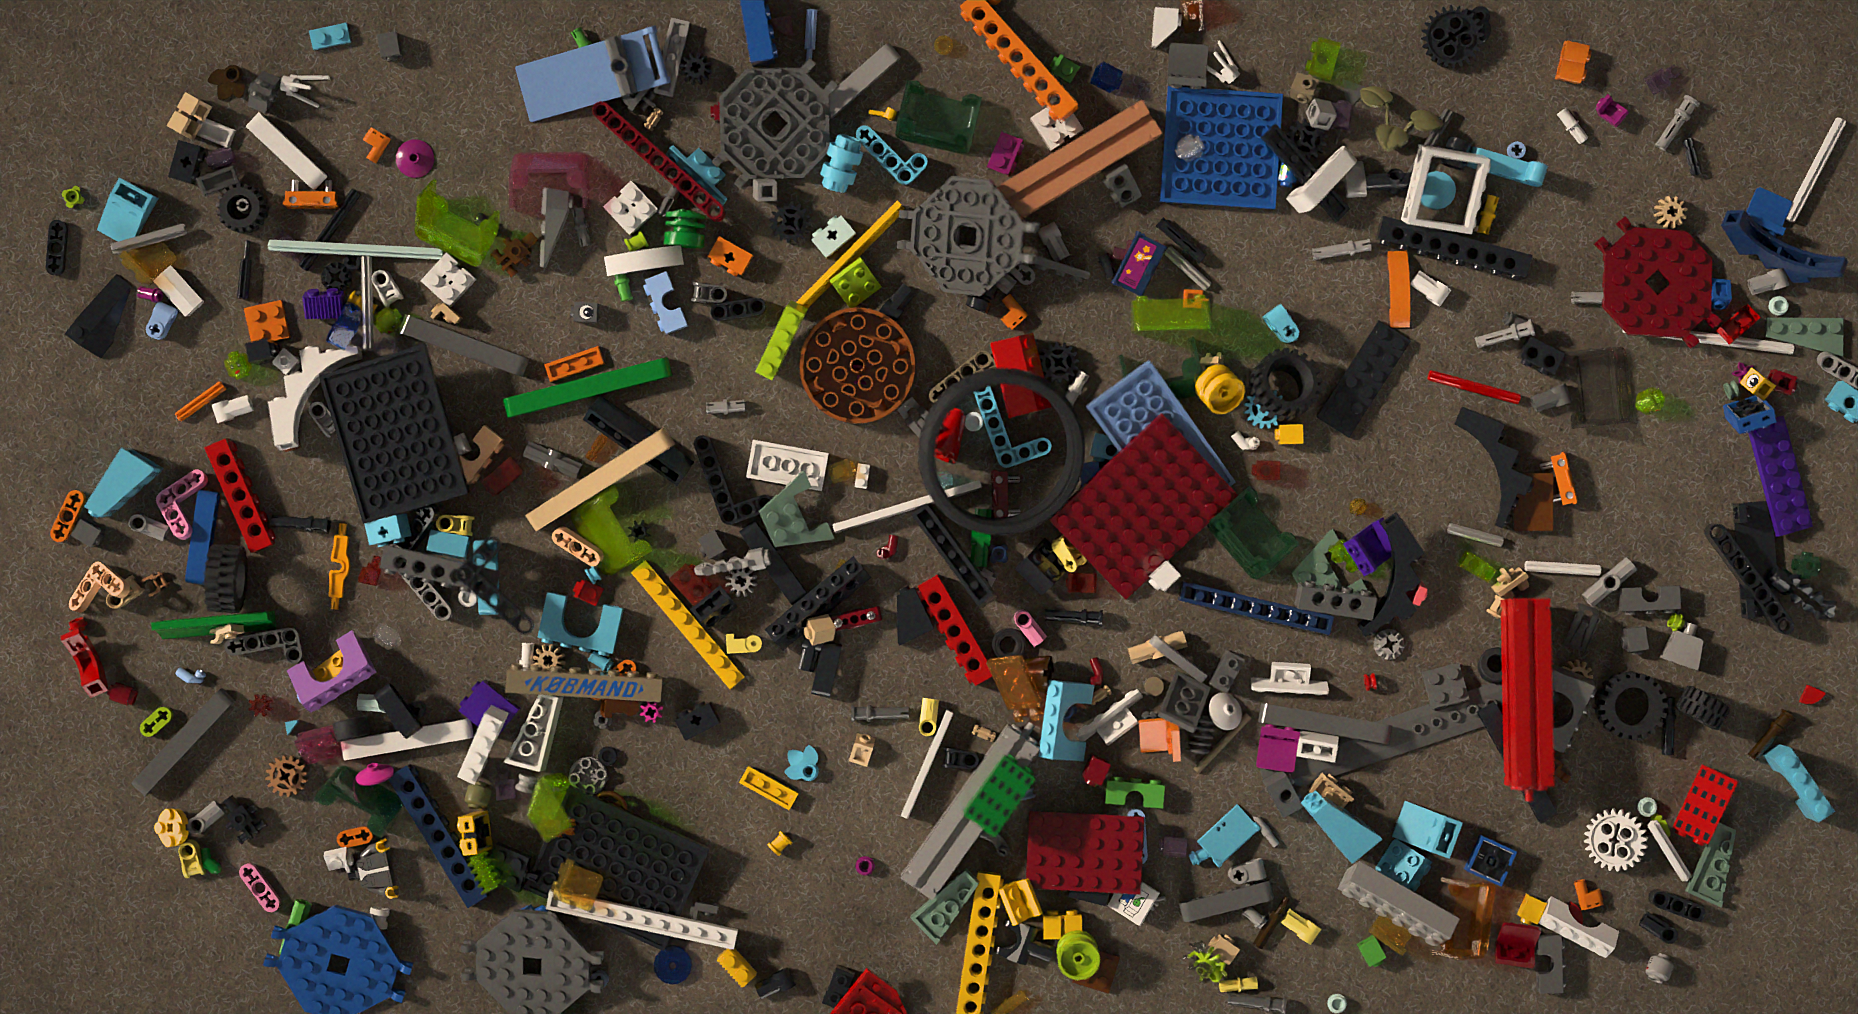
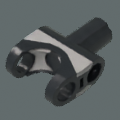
M1004 919L1003 924L1010 927L1016 933L1017 941L1009 947L995 945L993 950L996 953L1022 965H1027L1030 955L1050 962L1055 946L1036 939L1039 928L1024 922L1013 926L1010 919Z

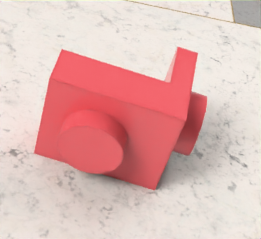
M1423 581L1414 590L1406 592L1411 602L1418 606L1426 599L1428 594L1427 587Z

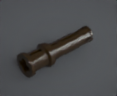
M1782 709L1781 714L1775 721H1771V727L1747 755L1757 762L1780 734H1784L1785 729L1792 721L1795 722L1796 719L1786 710Z

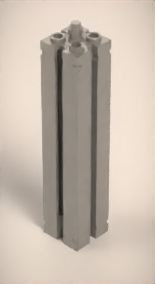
M1028 722L1023 731L1014 724L1011 726L1007 724L902 871L901 879L918 889L929 899H934L983 830L963 815V809L1003 754L1007 757L1009 754L1018 760L1017 764L1022 768L1030 764L1033 757L1040 750L1037 745L1038 741L1029 735L1035 725Z

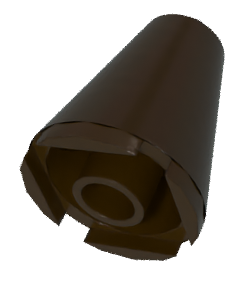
M1045 655L1005 663L1004 667L1000 669V677L1003 678L1005 683L1046 694L1049 680H1053L1051 679L1052 673H1054L1053 657Z

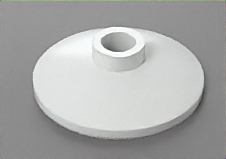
M1218 693L1211 698L1209 714L1214 724L1223 730L1236 728L1242 718V711L1238 701L1228 693Z

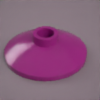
M417 139L409 140L399 147L396 153V164L404 175L419 178L426 175L432 169L434 153L431 147L424 141ZM417 155V160L411 161V156Z

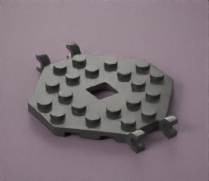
M811 58L801 68L745 69L719 97L721 152L712 160V163L718 167L725 158L730 160L743 173L734 181V184L739 189L748 179L804 178L827 154L830 145L829 95L838 87V84L832 79L822 89L807 74L816 64ZM774 110L788 122L776 136L761 124Z
M952 176L914 211L908 209L899 211V218L912 219L911 241H897V249L911 250L923 263V267L931 277H934L943 292L982 296L1020 262H1037V254L1023 253L1024 231H1039L1040 223L1024 222L991 179ZM960 226L976 227L975 246L959 244Z
M514 909L480 940H464V944L461 945V952L469 953L476 951V969L465 967V972L461 973V981L476 979L509 1014H560L587 990L601 993V988H604V980L590 979V961L593 964L601 965V960L604 959V951H590L586 946H583L576 939L577 936L567 926L564 927L553 912ZM524 957L542 959V974L526 973L524 971Z

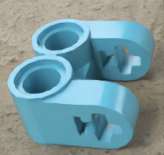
M1281 304L1262 316L1265 323L1281 342L1289 343L1298 338V327ZM1288 330H1290V331H1291L1290 336H1289V337H1286L1285 334L1287 333Z

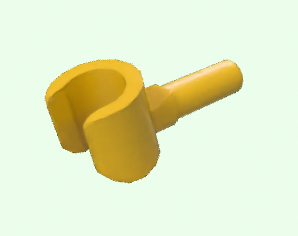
M889 107L885 113L869 110V114L881 116L890 121L894 120L897 114L895 110Z

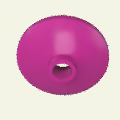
M371 763L356 775V782L360 785H374L384 782L394 774V769L390 765Z

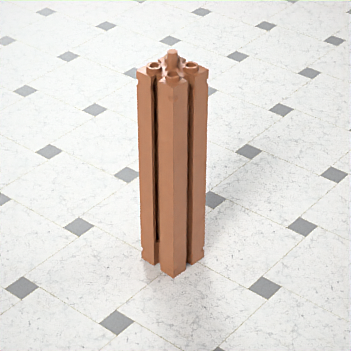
M1143 100L999 185L997 188L1020 217L1024 219L1099 174L1103 169L1118 160L1124 159L1156 140L1162 132L1155 120L1152 119Z

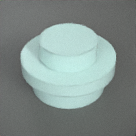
M1777 296L1770 300L1768 307L1772 314L1779 316L1787 312L1788 302L1784 297Z
M1643 798L1638 803V811L1645 817L1653 816L1657 811V803L1652 798Z
M1333 994L1329 997L1327 1005L1332 1012L1341 1013L1346 1009L1347 1001L1341 994Z

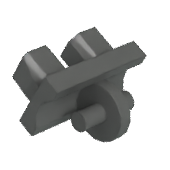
M652 88L640 91L636 97L632 94L622 97L623 102L633 113L643 101L644 103L640 107L643 111L648 106L652 108L656 106L652 102L656 97L653 93L646 98Z

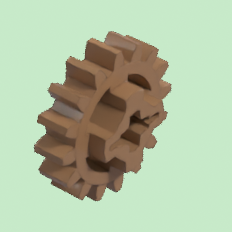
M283 755L282 760L277 757L275 758L276 763H269L272 768L266 770L270 776L266 777L265 780H270L271 783L267 786L274 787L273 793L280 791L279 796H283L286 793L287 797H290L292 792L295 795L299 793L297 788L301 790L305 788L302 783L308 782L304 778L308 772L303 771L306 767L305 764H299L301 759L294 761V755H291L289 759L287 755ZM285 763L292 764V765L295 766V767H294V768H290V767H288L287 764H285ZM276 769L278 771L277 778H275ZM285 773H290V776L284 779ZM299 773V780L296 782V775ZM279 784H284L287 788H283Z

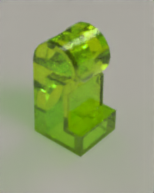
M1468 551L1463 553L1457 563V566L1486 583H1490L1497 572L1487 562Z

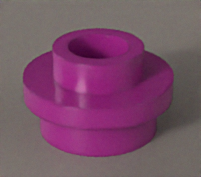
M862 856L856 861L855 867L859 874L869 875L873 872L875 864L870 857ZM863 862L869 864L867 869L862 868L861 864Z

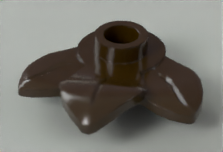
M229 65L225 69H216L208 77L207 81L209 83L218 85L217 96L219 100H226L232 95L241 98L245 92V84L242 81L243 71L236 65ZM233 71L237 73V76L235 78H231V73Z

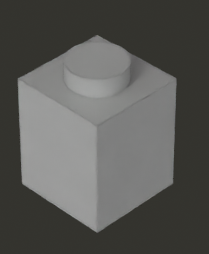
M768 178L753 179V198L757 201H777V181Z

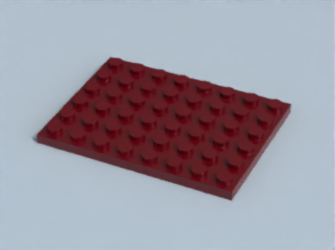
M1160 413L1071 496L1068 502L1049 520L1126 600L1150 578L1149 575L1164 561H1168L1231 503L1238 494L1170 421Z

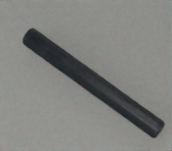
M350 190L315 242H329L361 196L357 190ZM306 253L299 266L303 270L308 271L320 253Z

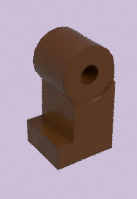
M601 699L600 714L604 718H612V713H625L633 716L639 711L637 701Z

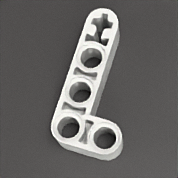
M1345 146L1340 147L1302 187L1293 190L1286 199L1298 213L1310 211L1355 165L1357 159Z

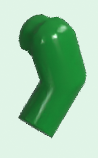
M210 848L201 849L203 868L213 874L220 873L222 867L219 862L211 858Z

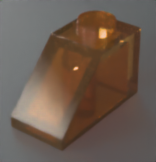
M1180 0L1184 32L1203 31L1202 0Z

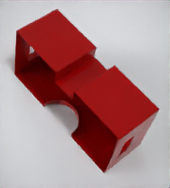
M1746 304L1733 317L1722 324L1717 332L1730 345L1743 334L1744 330L1746 332L1761 317Z

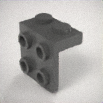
M1171 43L1169 48L1167 84H1171L1173 88H1182V85H1188L1191 89H1202V86L1206 87L1208 46L1203 44Z

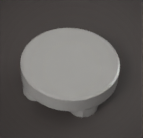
M595 757L578 759L572 765L569 772L570 784L592 795L601 791L608 779L605 765L601 764L599 759Z

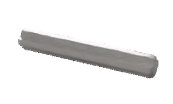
M179 224L112 243L111 250L113 254L133 250L186 235L187 229L184 224Z

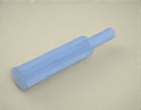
M807 9L806 61L809 58L812 59V51L815 50L818 11L815 9Z

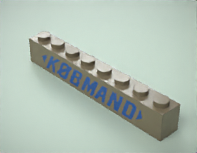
M513 663L511 666H507L505 693L661 702L662 676L656 672H647V675L639 674L638 671L620 673L619 670H608V672H600L601 670L596 668L582 671L578 667H570L569 670H566L560 666L542 668V665H531V667H523V664Z

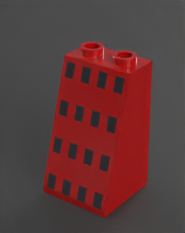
M1701 765L1674 822L1673 828L1676 829L1675 833L1682 837L1689 835L1694 838L1693 842L1704 846L1705 843L1709 845L1739 782L1705 765Z

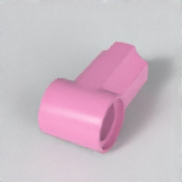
M1019 610L1015 613L1014 621L1034 647L1047 637L1028 611ZM1021 614L1028 616V621L1024 624L1018 622V617Z

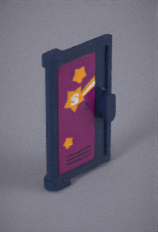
M1136 231L1135 237L1111 283L1143 297L1167 247L1146 237L1140 231Z

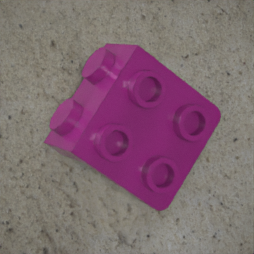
M1266 724L1265 727L1262 726L1256 762L1257 768L1293 773L1300 732L1291 727H1285L1284 730L1278 729L1276 725Z

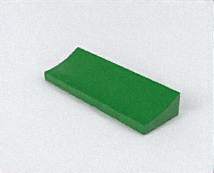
M275 611L157 621L151 622V628L162 639L216 635L211 634L210 630L228 624L243 625L244 632L276 629Z

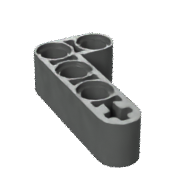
M297 627L229 639L225 643V651L231 656L283 646L285 658L289 663L301 662L306 656L302 632ZM290 630L294 631L296 634V638L294 641H291L288 638V632ZM271 634H274L277 638L275 644H271L269 641ZM252 638H256L258 641L256 648L250 645ZM234 643H243L244 647L232 649V645H234ZM293 649L299 652L297 660L291 655Z

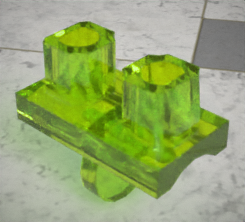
M1340 539L1336 544L1328 547V551L1332 553L1331 560L1335 563L1346 562V570L1353 573L1358 570V567L1343 545L1346 541Z

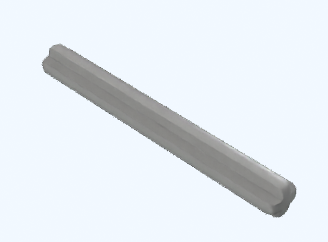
M362 256L363 349L373 350L372 257Z

